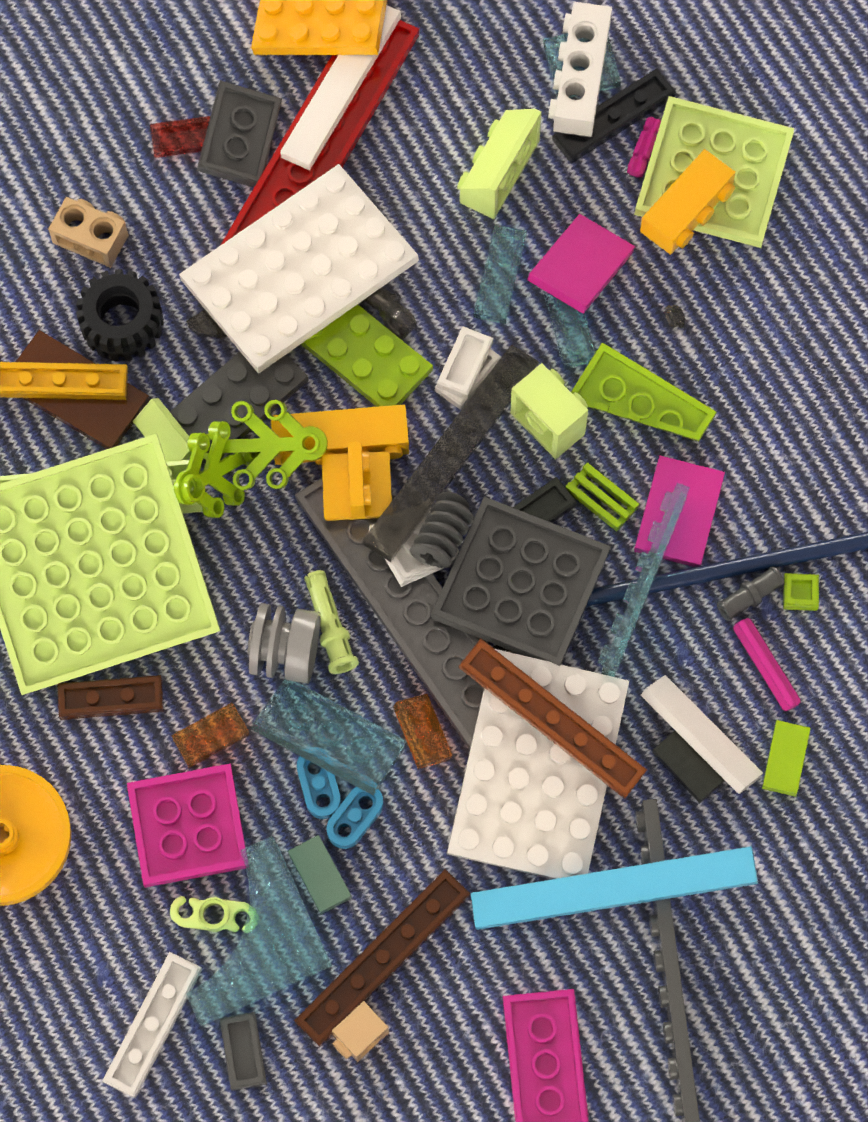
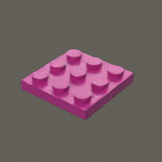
M231 763L127 783L142 880L145 888L249 868Z

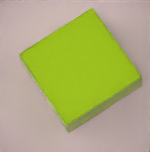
M784 573L783 609L817 611L819 608V575Z

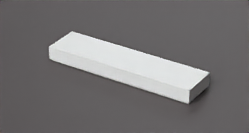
M666 675L643 691L641 696L738 794L751 786L763 774Z
M169 952L102 1080L103 1083L136 1099L202 971L200 966Z

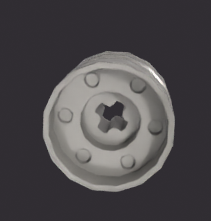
M261 603L256 618L252 622L247 650L249 674L259 676L264 661H267L266 676L268 678H273L278 665L284 664V674L287 681L309 684L318 648L321 623L320 612L297 609L292 622L286 623L284 606L277 607L274 619L271 620V605Z

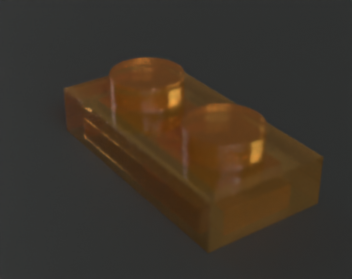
M428 694L400 700L393 705L418 769L447 762L452 758V752Z
M233 702L176 732L171 737L187 767L190 768L249 736L250 733Z

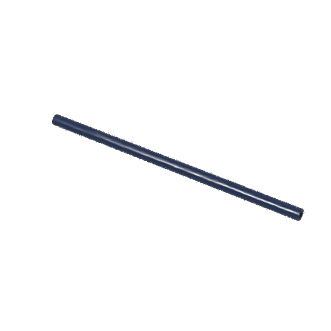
M868 532L596 587L593 590L587 607L768 570L770 567L778 568L868 549Z

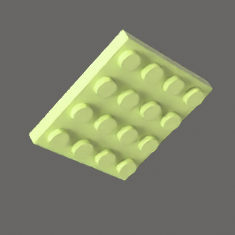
M669 96L634 215L643 217L698 155L706 149L736 172L733 182L735 189L724 203L719 201L713 208L715 211L709 221L703 226L699 223L694 231L761 248L795 128Z

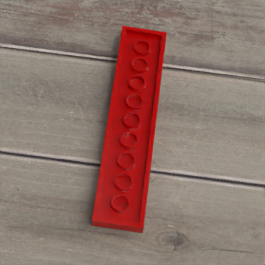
M399 20L312 168L308 170L281 158L280 151L338 55L330 57L221 245L339 164L343 168L419 37V28Z

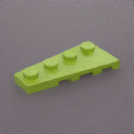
M603 342L571 391L572 394L576 392L582 396L589 408L698 442L717 414L715 410Z

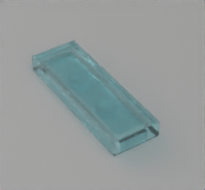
M495 224L474 309V318L506 324L527 231Z

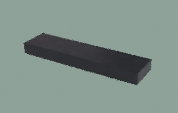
M656 68L597 106L592 137L556 132L552 136V141L572 164L667 103L668 97H675L676 91Z

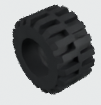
M115 269V274L112 275L105 271L101 273L102 278L99 280L94 276L89 280L91 287L84 286L82 288V298H78L76 304L78 309L76 312L84 340L87 341L92 351L96 349L98 355L103 358L109 354L112 361H118L119 357L124 356L125 361L133 360L131 355L136 353L139 357L145 355V348L152 349L156 345L155 338L161 337V326H164L159 296H157L153 284L149 286L147 278L142 275L138 279L136 272L129 270L128 274H123L122 269ZM118 305H129L138 310L136 317L131 322L122 326H112L102 321L105 313Z

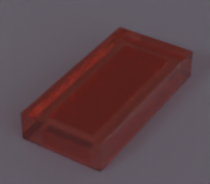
M210 116L150 124L154 157L159 158L201 152Z

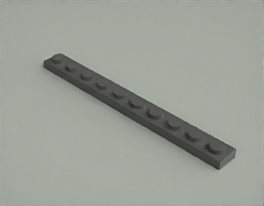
M657 799L643 800L640 808L641 811L635 812L637 832H644L645 845L640 846L641 864L665 861ZM669 898L653 901L654 915H649L651 937L657 936L659 950L654 951V965L656 972H662L664 986H658L660 1007H667L668 1022H663L665 1044H672L673 1058H668V1072L670 1080H676L678 1094L672 1095L675 1117L681 1116L682 1122H700L671 901Z

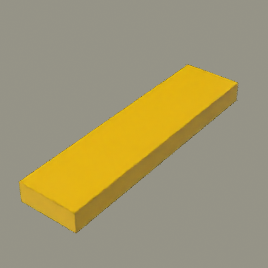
M0 362L1 398L126 400L127 364Z

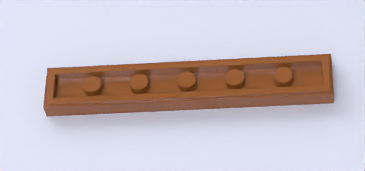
M480 639L458 668L624 799L647 771L645 767L484 640Z

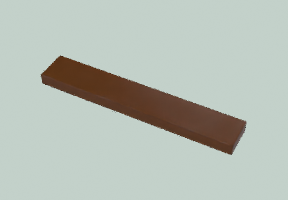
M445 869L294 1022L321 1047L333 1035L332 1030L363 1001L366 1002L470 897L471 893Z

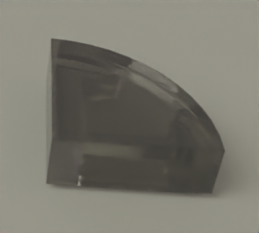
M206 310L186 320L187 326L195 334L216 338L227 337Z

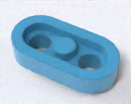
M309 749L303 752L297 761V772L306 807L312 816L318 819L331 818L341 805L338 785L329 756L322 750ZM317 764L321 767V771L318 774H311L308 771L309 767ZM327 797L330 803L326 807H320L317 805L318 799Z
M371 784L356 786L331 816L327 823L326 831L329 841L335 847L348 849L355 846L381 814L383 796L377 787ZM364 799H369L373 803L369 809H362L359 804ZM341 827H349L351 829L350 835L347 837L340 836L338 830Z

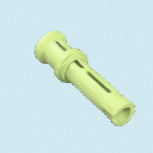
M313 571L307 574L308 576H305L304 580L309 590L314 610L321 614L320 627L322 634L320 636V644L326 649L330 661L328 665L329 672L331 674L345 673L356 668L359 665V661L352 654L348 641L350 633L346 628L342 627L325 571Z

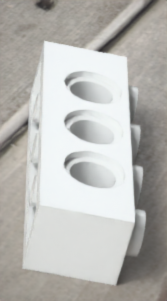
M573 2L572 14L565 13L563 33H568L567 42L560 43L558 61L563 62L562 71L556 70L553 90L559 91L557 99H551L548 115V118L554 119V132L592 137L612 7ZM580 38H587V39H589L590 41H589V42H580L578 39H580ZM576 66L584 67L586 70L577 71L573 68ZM578 95L581 99L572 100L568 96Z

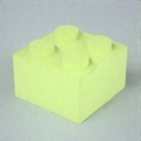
M541 363L512 388L510 414L557 459L585 435L588 405L582 396L576 392L572 394L564 386L565 382L554 369L548 370Z

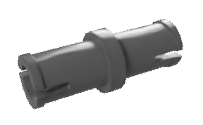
M770 567L769 570L751 582L747 580L741 583L740 589L722 601L717 602V608L725 620L731 621L750 606H758L761 604L762 598L777 588L784 586V579L775 567Z

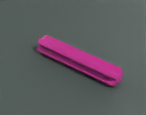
M749 618L739 621L733 627V630L777 702L784 711L794 709L801 703V699L756 626Z

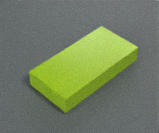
M776 720L762 789L796 797L810 727Z

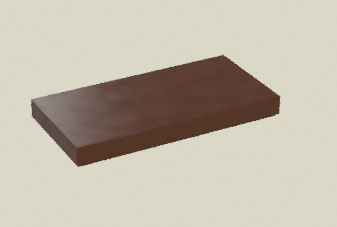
M38 330L16 360V362L96 364ZM127 383L126 400L23 398L106 449L118 446L133 425V420L150 401L149 395Z

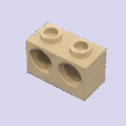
M66 197L48 229L53 244L110 268L129 236L126 223L118 214L111 211L104 213L95 209L86 200L77 199L76 201L69 197ZM72 221H83L76 227L68 226ZM108 232L112 234L107 239L98 238L102 233Z

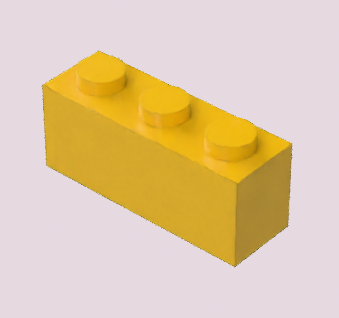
M704 149L642 217L640 232L670 255L678 246L681 249L684 248L693 237L694 232L692 231L699 223L702 226L705 225L712 217L715 205L719 201L724 203L731 196L735 189L733 182L736 172Z

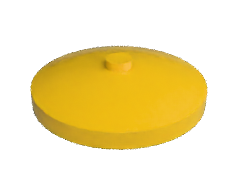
M0 765V906L17 904L36 896L54 881L67 860L72 833L66 806L56 789L48 781L28 769L18 766Z

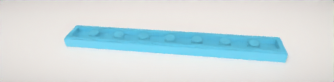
M750 846L471 893L475 928L480 930L758 884L753 848Z

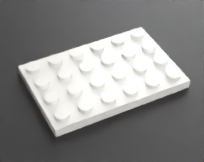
M338 164L179 275L185 286L259 374L419 261V258L407 241Z
M495 649L616 745L629 680L565 665L558 666L552 662ZM484 688L447 855L550 879L588 874L607 785Z

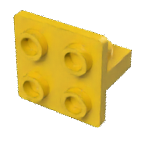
M348 441V453L324 454L322 456L324 519L326 521L376 519L392 516L389 452H362L361 441Z

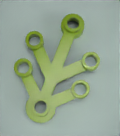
M271 400L265 405V415L270 420L279 421L293 436L280 438L254 413L251 404L238 401L232 406V417L237 421L244 422L260 438L228 439L221 458L225 453L260 452L246 469L236 471L233 476L235 487L241 490H249L254 486L255 479L281 451H294L280 468H273L266 475V482L271 488L282 489L287 485L289 477L305 460H317L325 454L328 447L325 433L317 427L309 426L304 428L287 412L286 405L283 402ZM275 404L281 407V413L277 417L272 416L270 412L271 407ZM245 405L248 413L244 418H240L237 413L238 408ZM308 437H313L315 440V446L311 450L306 449L304 444ZM204 453L203 458L207 460L209 453ZM276 472L281 473L283 477L279 485H275L272 481V476ZM244 473L249 476V483L246 486H242L239 483V477Z
M214 421L208 429L209 437L206 433H192L188 437L187 445L191 452L187 469L178 474L174 483V493L177 500L183 505L198 503L202 506L203 514L208 518H220L224 513V502L226 505L239 506L243 503L245 499L244 490L238 489L222 476L242 464L249 465L260 453H232L220 460L225 443L230 437L231 429L225 421ZM210 447L204 470L199 472L204 453ZM209 484L223 494V500L219 497H211L205 492V486Z

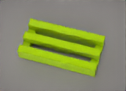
M588 462L583 466L580 473L578 472L574 479L565 486L571 496L616 532L639 507L638 502ZM586 477H590L593 481H595L598 485H600L603 489H605L608 493H610L628 509H624L621 505H619L616 501H614L611 497H609L606 493H604ZM579 484L616 512L620 518L617 520L577 488Z

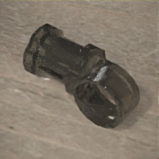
M381 287L361 301V303L366 302L379 312V317L383 319L385 327L400 339L406 338L417 326L411 312L399 304L401 295L391 293L385 287Z

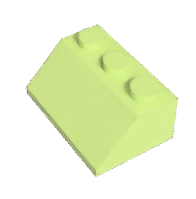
M537 109L506 110L500 121L497 119L493 121L488 132L489 140L485 146L480 145L473 157L472 163L474 165L470 172L465 171L458 182L457 189L460 190L461 204L492 219L496 218L540 141L541 111Z

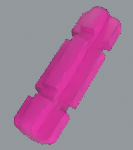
M654 117L646 119L643 126L644 129L639 136L633 156L628 164L627 173L637 178L644 176L661 124L660 119Z

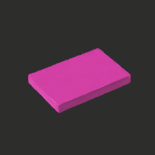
M579 214L529 273L528 281L584 314L633 254L635 246Z
M659 455L634 552L692 567L701 566L725 472Z

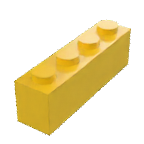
M405 404L291 414L304 428L309 426L317 427L325 433L328 440L325 454L348 453V441H361L362 452H389L390 459H398L404 454H409ZM271 420V429L280 438L293 437L279 421ZM308 437L305 440L306 449L311 450L314 448L315 440L313 437ZM281 451L274 458L275 465H283L294 451ZM322 457L313 461L305 460L303 463L315 462L318 465H322Z

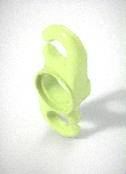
M184 896L176 898L170 906L169 913L171 919L184 928L207 930L210 932L228 929L232 932H237L240 927L235 921V916L238 912L242 911L249 915V922L242 927L243 933L248 934L258 924L257 910L246 902L225 900L217 897L199 900L192 897L189 899V904L193 908V913L189 918H182L179 915L180 906L186 902ZM213 905L220 906L224 910V917L217 924H209L204 919L205 910Z

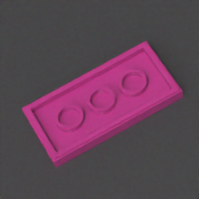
M574 989L503 996L515 1122H589Z

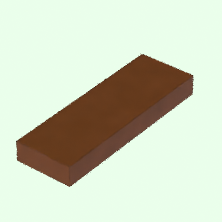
M161 675L57 684L60 720L164 712Z

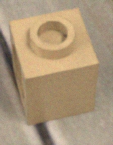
M363 1001L332 1030L333 1037L336 1039L332 1044L346 1060L352 1056L359 1062L389 1033V1027Z

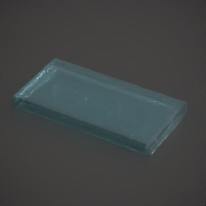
M284 679L255 719L251 729L373 796L407 745V740L298 682L287 681L286 679Z

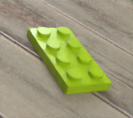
M358 304L300 344L376 407L401 405L433 371L431 363Z

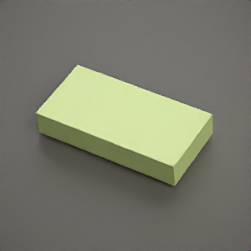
M159 398L151 399L136 416L133 423L144 437L153 434L158 435L166 462L188 460L191 456L187 445L188 434Z

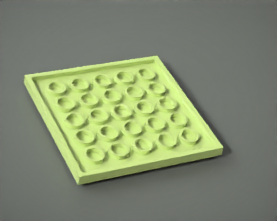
M157 434L0 484V630L21 695L221 631L180 503L174 493V484Z

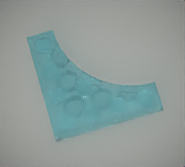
M274 836L240 851L246 867L249 884L247 920L240 940L225 964L210 979L186 993L200 1027L332 966Z

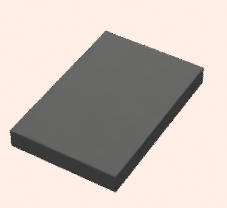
M220 80L196 171L255 187L266 167L282 98Z

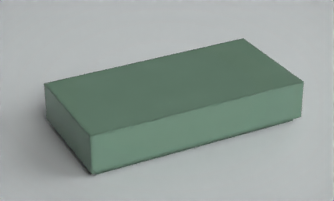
M319 835L288 850V854L320 915L352 899L346 884Z

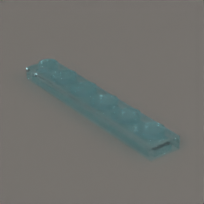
M677 482L673 493L667 491L664 496L660 510L664 511L665 514L661 523L654 521L648 536V541L653 542L649 553L642 551L635 571L640 572L636 584L629 583L623 598V602L628 603L624 615L617 613L610 631L616 634L611 646L605 644L599 657L598 663L603 665L601 674L616 677L687 500L690 489L688 486Z

